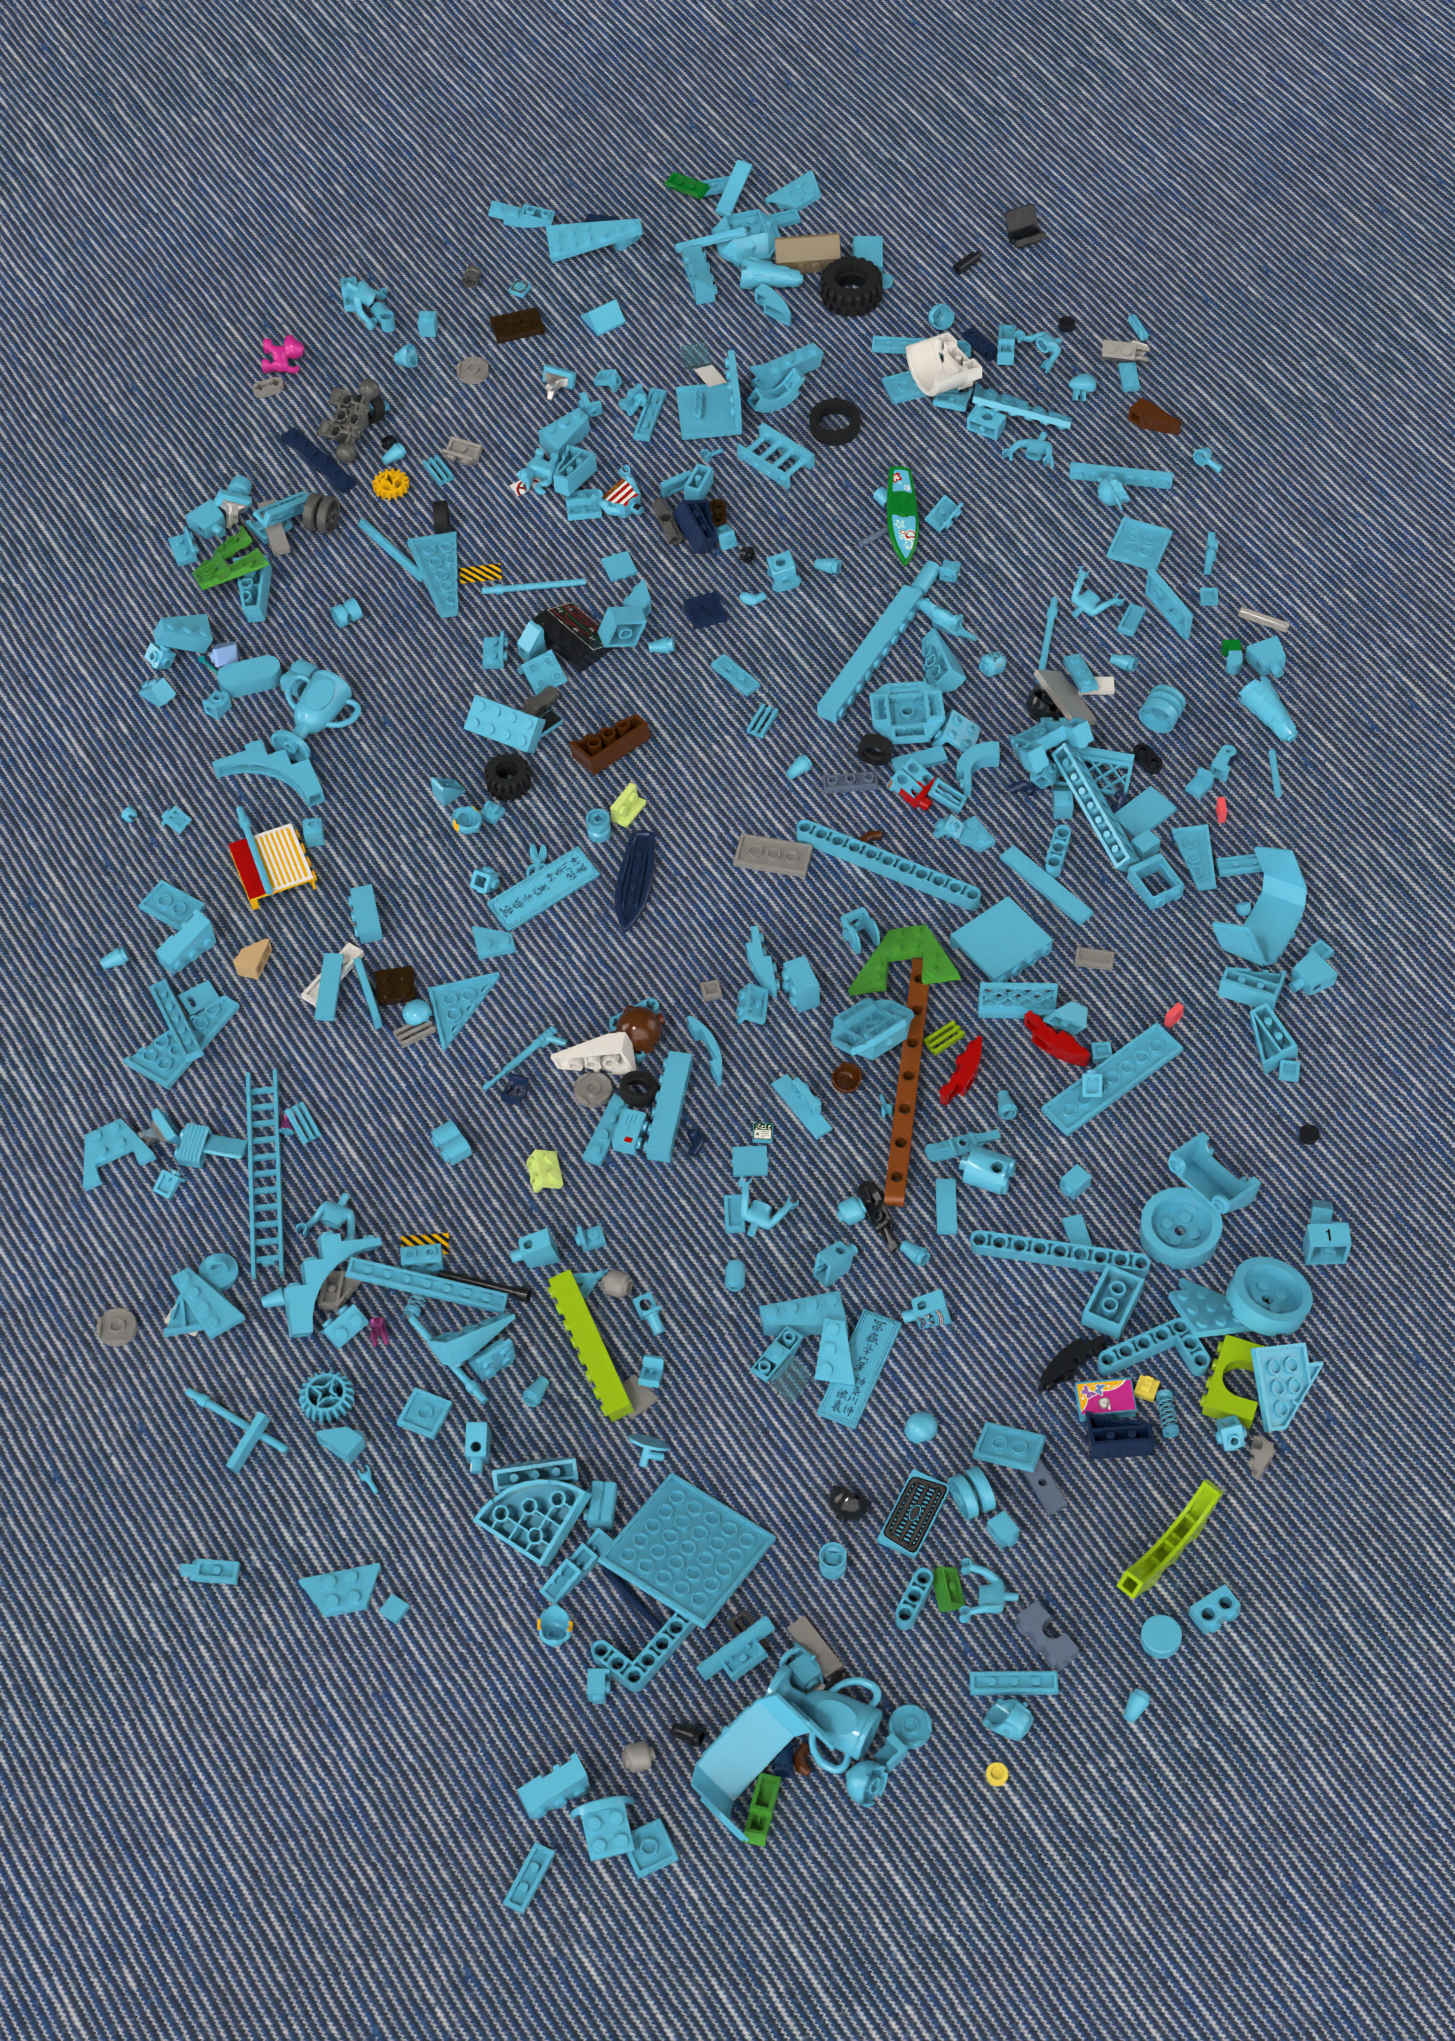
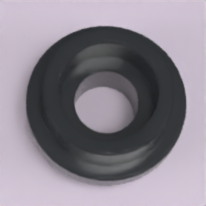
M388 435L381 440V446L383 449L389 450L398 441L393 435Z
M751 546L743 547L740 551V559L744 563L749 564L755 557L754 549Z

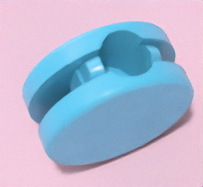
M1154 1615L1147 1619L1143 1624L1140 1635V1642L1145 1652L1158 1659L1173 1656L1178 1651L1182 1639V1631L1179 1624L1167 1615Z

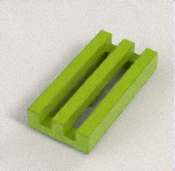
M952 1020L925 1038L923 1044L936 1056L965 1037L964 1030L961 1031V1027ZM957 1033L955 1036H953L952 1038H950L949 1040H947V1038H949V1037L952 1036L953 1034ZM941 1042H944L943 1044L934 1049L935 1046H937Z

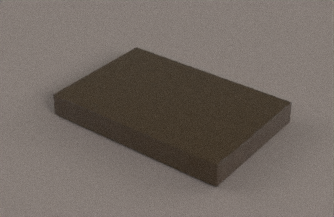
M537 307L489 317L497 344L545 333Z

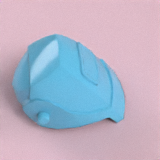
M999 1698L987 1712L981 1724L1008 1739L1020 1741L1029 1731L1034 1718L1031 1715V1711L1026 1708L1028 1706L1026 1702L1020 1703L1017 1699L1004 1701Z

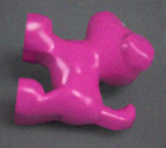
M293 335L285 337L283 346H275L271 339L264 338V353L272 354L273 362L271 363L268 359H262L263 373H298L300 366H289L288 358L300 359L304 354V345L296 340Z

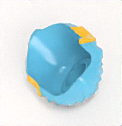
M474 806L456 808L452 815L451 824L457 832L459 831L463 834L478 833L482 824L481 812Z
M557 1603L543 1611L537 1620V1630L540 1639L548 1646L558 1647L571 1637L573 1621L570 1614Z

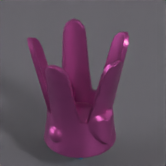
M280 1110L281 1126L279 1127V1132L285 1135V1137L293 1135L295 1129L286 1113L283 1121L282 1110Z
M376 1316L369 1321V1327L371 1328L369 1342L372 1339L373 1346L376 1347L377 1338L381 1336L384 1344L388 1345L387 1336L389 1339L390 1336L385 1327V1319Z

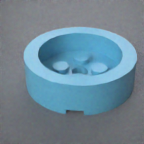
M1184 1187L1165 1189L1152 1196L1142 1211L1139 1227L1140 1241L1146 1253L1157 1263L1161 1262L1171 1266L1172 1269L1179 1270L1196 1268L1206 1263L1215 1254L1222 1232V1217L1220 1212H1217L1193 1189ZM1176 1228L1184 1230L1185 1234L1177 1235L1175 1233Z
M1254 1257L1242 1262L1236 1269L1226 1290V1300L1233 1309V1315L1247 1328L1271 1337H1276L1277 1334H1286L1287 1336L1297 1331L1313 1303L1312 1291L1306 1279L1287 1263L1269 1257ZM1268 1298L1270 1304L1265 1303L1263 1299L1266 1300Z

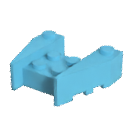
M1052 717L1040 718V723L1016 736L1008 735L1014 755L1025 770L1033 773L1041 772L1044 767L1049 765L1046 756L1048 749L1057 747L1062 743L1077 748H1084L1094 740L1088 720L1072 718L1070 721H1067L1065 717L1059 718V721H1053Z

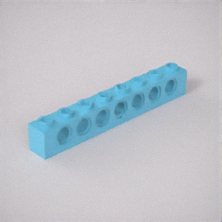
M1063 743L1051 755L1115 868L1128 873V867L1141 862L1076 747Z

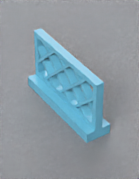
M1087 746L1084 748L1076 747L1083 761L1089 762L1092 765L1088 769L1089 772L1096 770L1099 774V777L1094 779L1095 782L1103 779L1106 783V787L1099 788L1103 795L1114 796L1117 791L1113 786L1120 782L1124 786L1123 793L1127 795L1134 764V754ZM1107 765L1110 770L1102 774L1098 767ZM1058 768L1054 786L1069 787L1067 782L1059 781L1062 773ZM1125 768L1128 769V773L1120 777L1116 770ZM1114 773L1117 780L1110 784L1106 776Z
M980 982L978 1018L1024 1019L1025 1014L1031 1010L1035 1015L1038 1014L1044 1019L1056 1010L1058 983Z

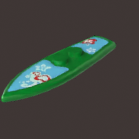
M893 466L889 468L887 525L893 549L904 566L908 565L917 547L919 516L911 469L903 466Z

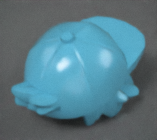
M1115 476L1098 478V498L1107 506L1117 505L1122 512V502L1128 503L1130 501V497L1123 488L1122 483L1114 480Z

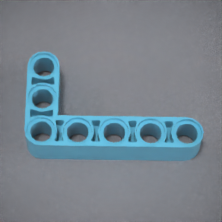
M1179 1317L1102 1351L1098 1357L1097 1370L1102 1375H1112L1175 1346L1190 1372L1195 1376L1201 1377L1208 1372L1210 1357L1199 1338H1195L1184 1320ZM1175 1329H1181L1183 1332H1178ZM1157 1337H1163L1165 1340H1159ZM1139 1345H1145L1147 1348H1141ZM1190 1345L1193 1349H1189L1186 1346ZM1121 1353H1127L1129 1356H1123ZM1103 1361H1109L1111 1364L1106 1365ZM1196 1362H1201L1204 1365H1197Z
M675 1612L633 1662L605 1640H598L593 1643L591 1647L593 1660L600 1668L610 1669L611 1676L628 1690L639 1692L697 1625ZM675 1627L682 1628L679 1633L672 1632V1629ZM662 1643L668 1645L665 1649L657 1648ZM600 1650L607 1651L604 1656L596 1655ZM646 1660L654 1661L650 1666L643 1664ZM616 1663L623 1664V1667L620 1669L613 1668ZM633 1676L640 1677L637 1682L629 1681Z

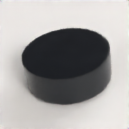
M1068 316L1062 317L1059 320L1058 328L1062 332H1071L1075 328V320Z
M1311 1124L1302 1126L1299 1131L1300 1141L1307 1145L1315 1144L1319 1138L1318 1128Z

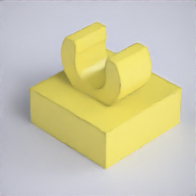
M1140 1375L1134 1390V1396L1153 1402L1160 1381L1154 1380L1153 1377L1147 1375Z

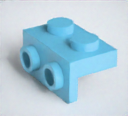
M944 495L924 520L940 533L944 528L947 530L953 523L951 519L953 517L956 519L962 512L960 508L964 504L961 502L957 506Z
M354 1304L342 1306L337 1311L339 1315L334 1319L330 1317L322 1324L323 1329L319 1331L322 1335L325 1334L337 1349H340L369 1323Z

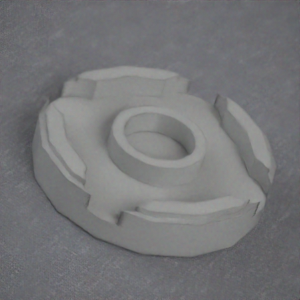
M467 357L464 361H460L457 364V377L466 384H478L489 375L488 363L480 357Z
M587 1072L581 1075L574 1084L576 1100L581 1105L589 1108H596L606 1104L613 1092L611 1081L600 1072Z
M126 1308L110 1309L106 1311L103 1317L101 1316L98 1319L96 1326L97 1334L101 1341L108 1346H123L135 1337L138 1330L137 1319Z

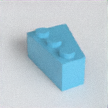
M567 444L566 452L563 453L562 460L558 463L553 474L555 492L570 496L597 471L596 453Z
M1226 967L1220 981L1217 996L1256 1008L1267 1002L1272 1011H1274L1287 971H1281L1280 973H1269V970L1251 972L1250 969Z

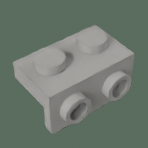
M451 436L447 448L442 449V453L446 456L447 460L453 462L458 460L466 466H470V464L476 466L483 446Z

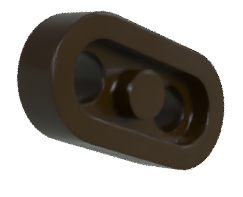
M722 499L712 500L709 503V511L712 512L711 521L715 524V528L727 524L725 501Z

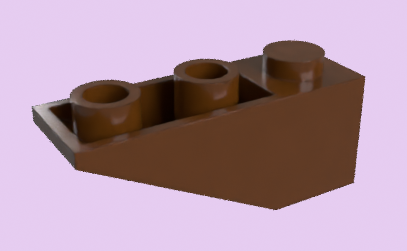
M1143 397L1129 408L1128 420L1139 428L1173 435L1180 434L1181 422Z

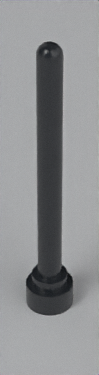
M445 1270L438 1272L440 1278L508 1293L515 1296L521 1302L528 1303L531 1297L532 1289L528 1286L522 1285V1287L518 1286L515 1288Z

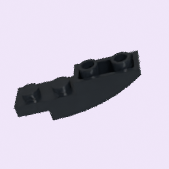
M1104 1335L1087 1343L1080 1337L1062 1349L1043 1372L1039 1380L1038 1391L1040 1393L1051 1391L1057 1384L1063 1381H1070L1076 1374L1077 1366H1082L1088 1359L1094 1356L1099 1357V1354L1106 1350L1107 1340Z

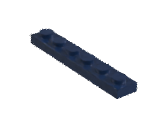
M293 427L281 435V439L341 493L344 494L357 486L356 481L296 428Z

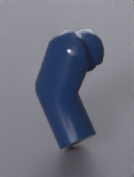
M691 1128L687 1132V1136L692 1144L688 1155L696 1158L704 1145V1140L699 1131Z

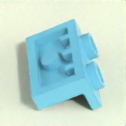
M183 527L185 534L168 538L178 567L198 561L196 554H199L198 547L192 543L195 540L192 532H188L187 527Z
M500 631V637H484L483 669H504V662L508 661V653L505 651V648H508V637H505L504 631Z
M751 983L740 989L738 993L739 1005L736 1010V1015L738 1016L737 1023L741 1024L744 1020L763 1025L766 1022L769 989Z

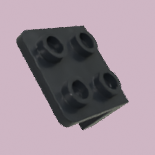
M1027 204L1005 212L1010 244L1017 248H1023L1026 244L1039 243L1042 239L1046 238L1045 231L1038 228L1034 204Z

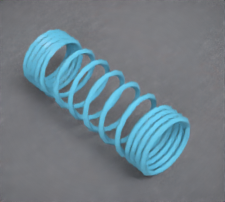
M412 1293L411 1301H408L404 1312L410 1317L415 1316L418 1318L421 1313L419 1307H424L422 1303L426 1302L423 1298L428 1297L422 1295L414 1296V1293Z
M1164 1389L1156 1393V1399L1159 1407L1158 1411L1160 1412L1159 1416L1161 1417L1163 1436L1171 1438L1177 1436L1180 1432L1178 1425L1175 1424L1177 1422L1174 1419L1176 1415L1172 1414L1175 1412L1174 1409H1171L1174 1407V1404H1170L1174 1401L1172 1399V1391ZM1167 1405H1173L1172 1407H1169V1408H1162V1407L1167 1406ZM1173 1410V1412L1163 1413L1165 1411Z

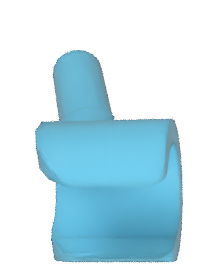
M721 448L713 452L703 449L700 455L705 462H710L711 457L722 453L723 449Z
M883 1094L879 1095L882 1103V1118H885V1114H890L893 1117V1105L886 1102Z
M365 1465L366 1473H360L358 1469L360 1479L366 1481L373 1493L377 1494L379 1491L372 1481V1473L369 1466Z

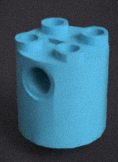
M974 1145L970 1155L963 1154L960 1161L959 1169L964 1170L962 1182L999 1195H1006L1009 1189V1177H1013L1016 1166L1014 1165L1016 1160L1011 1156Z

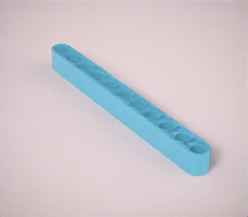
M800 820L796 825L797 840L800 843L812 844L813 848L964 909L974 911L980 907L981 891L975 886L810 820Z

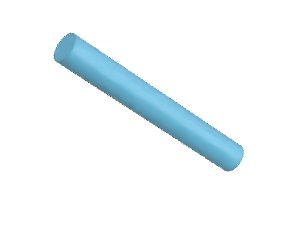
M1271 749L1268 751L1274 794L1275 797H1281L1282 790L1276 752Z

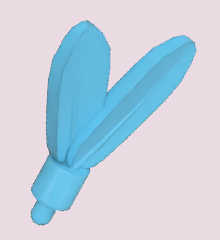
M608 1269L604 1271L599 1270L596 1273L573 1274L576 1283L583 1284L579 1290L584 1299L591 1293L597 1284V1280H600L604 1274L608 1273Z

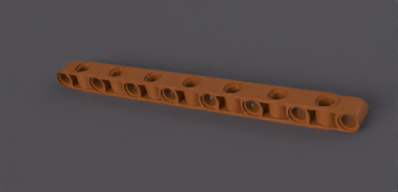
M913 957L907 1008L918 1015H914L915 1017L911 1020L907 1039L902 1043L884 1197L886 1206L904 1207L929 993V984L923 985L922 982L923 958Z

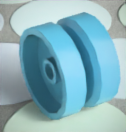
M978 1466L966 1470L965 1477L959 1473L948 1478L954 1502L967 1521L978 1517L979 1510L986 1513L996 1508L995 1497L990 1484Z

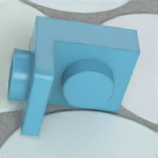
M616 369L600 370L593 380L596 387L609 386L612 392H617L623 382Z
M728 524L716 527L722 551L737 546L734 530Z
M944 560L943 565L940 566L939 580L956 583L961 563Z
M1199 767L1197 775L1186 785L1185 791L1200 800L1213 787L1215 776L1209 770Z
M174 806L171 810L167 809L163 813L161 825L164 827L167 824L178 834H181L192 819Z
M1086 1070V1074L1083 1073L1081 1075L1082 1098H1102V1074H1098L1096 1070Z
M171 1168L170 1171L162 1169L152 1191L172 1200L179 1183H185L186 1179L181 1177L182 1173Z
M600 1225L582 1230L581 1226L576 1227L575 1241L577 1246L581 1245L583 1252L606 1246Z

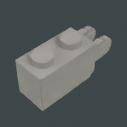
M1104 340L1101 358L1102 360L1118 362H1148V357L1136 356V351L1149 352L1150 347L1140 346L1137 343Z

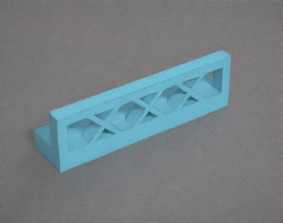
M302 491L257 509L253 512V515L265 528L302 514L310 494Z

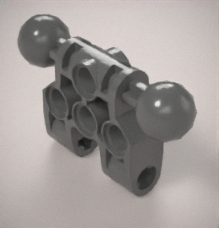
M365 379L359 385L361 399L358 395L348 390L334 387L328 403L338 409L335 411L332 421L322 419L317 435L327 440L341 443L336 448V456L342 463H351L357 456V450L354 446L356 439L360 440L361 433L368 427V413L371 411V407H369L370 400L375 399L380 393L379 384L374 379Z

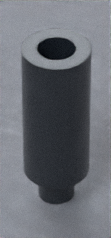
M979 251L971 252L953 265L954 272L960 275L979 262L981 253Z

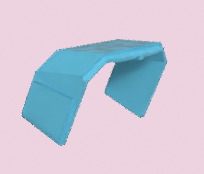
M1256 846L1254 851L1264 873L1261 895L1244 925L1214 921L1212 926L1222 949L1260 966H1267L1276 963L1278 958L1282 956L1290 939H1293L1296 935L1295 930L1305 910L1307 885L1292 850Z
M778 1693L756 1699L728 1727L725 1725L722 1728L720 1736L702 1753L703 1756L696 1762L691 1786L702 1797L700 1801L741 1842L743 1840L748 1842L749 1839L730 1820L734 1800L794 1737L812 1732L832 1751L835 1749L832 1746L834 1743L793 1702L789 1704Z

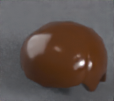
M844 1062L833 1071L831 1083L841 1093H852L861 1083L862 1072L854 1063Z

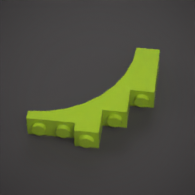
M1204 1480L1174 1523L1135 1564L1125 1571L1116 1586L1132 1599H1135L1154 1586L1164 1570L1177 1561L1186 1545L1199 1536L1207 1523V1518L1224 1491L1210 1480Z

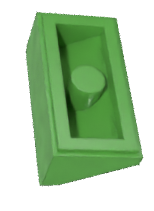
M939 1566L932 1573L939 1612L959 1610L965 1605L957 1567Z

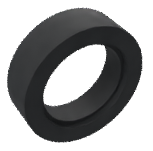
M838 398L826 399L816 404L810 412V432L822 444L829 446L844 445L854 440L859 433V410L847 400ZM840 414L846 416L851 423L841 430H828L823 428L819 421L826 415Z

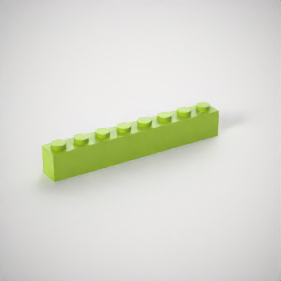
M569 1269L548 1279L551 1285L548 1287V1291L552 1299L556 1298L558 1301L555 1306L559 1315L563 1314L565 1320L562 1322L566 1331L572 1332L573 1336L570 1337L574 1349L579 1348L580 1350L577 1356L581 1365L586 1364L588 1368L585 1374L589 1382H594L596 1386L592 1389L597 1400L601 1398L603 1405H600L604 1416H609L611 1421L614 1422L627 1414L635 1412L571 1270Z

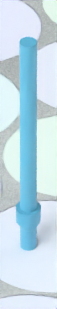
M583 578L504 586L502 584H495L493 587H482V594L496 593V595H502L504 592L586 585V580Z
M1056 597L1051 598L1050 607L1047 609L1048 619L1039 670H1046L1054 620L1058 613V598Z
M239 806L236 808L239 817L240 828L243 829L265 893L270 895L273 893L250 828V820L246 816L243 807Z
M415 1316L409 1318V1322L426 1341L434 1338ZM449 1366L463 1382L465 1389L470 1395H474L482 1405L488 1401V1398L480 1390V1386L475 1380H471L460 1366L456 1368Z
M190 1387L187 1388L185 1394L196 1400L198 1405L211 1409L247 1431L250 1426L249 1422L215 1403L208 1395L200 1394ZM265 1432L259 1438L284 1454L289 1451V1446Z

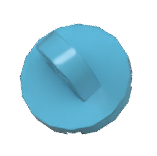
M215 1253L202 1261L199 1267V1277L212 1288L219 1287L221 1291L231 1288L236 1279H238L239 1267L232 1256L225 1253Z

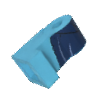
M1232 745L1222 746L1210 767V772L1215 776L1214 778L1224 782L1227 781L1230 766L1235 761L1236 749Z

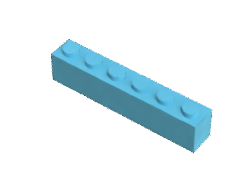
M669 1051L668 1058H664L663 1069L665 1071L664 1074L660 1075L659 1079L661 1088L660 1091L657 1090L655 1096L657 1105L652 1108L651 1118H653V1122L648 1125L647 1134L649 1139L644 1142L643 1151L647 1154V1160L671 1162L693 1066L692 1054Z

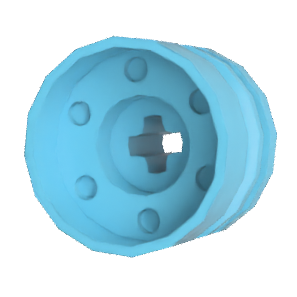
M1156 685L1139 711V718L1150 730L1158 733H1168L1174 728L1178 717H1180L1186 706L1185 698L1178 690L1171 686Z

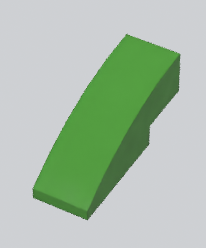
M765 1773L759 1774L744 1829V1835L749 1841L743 1840V1842L765 1847L781 1777Z

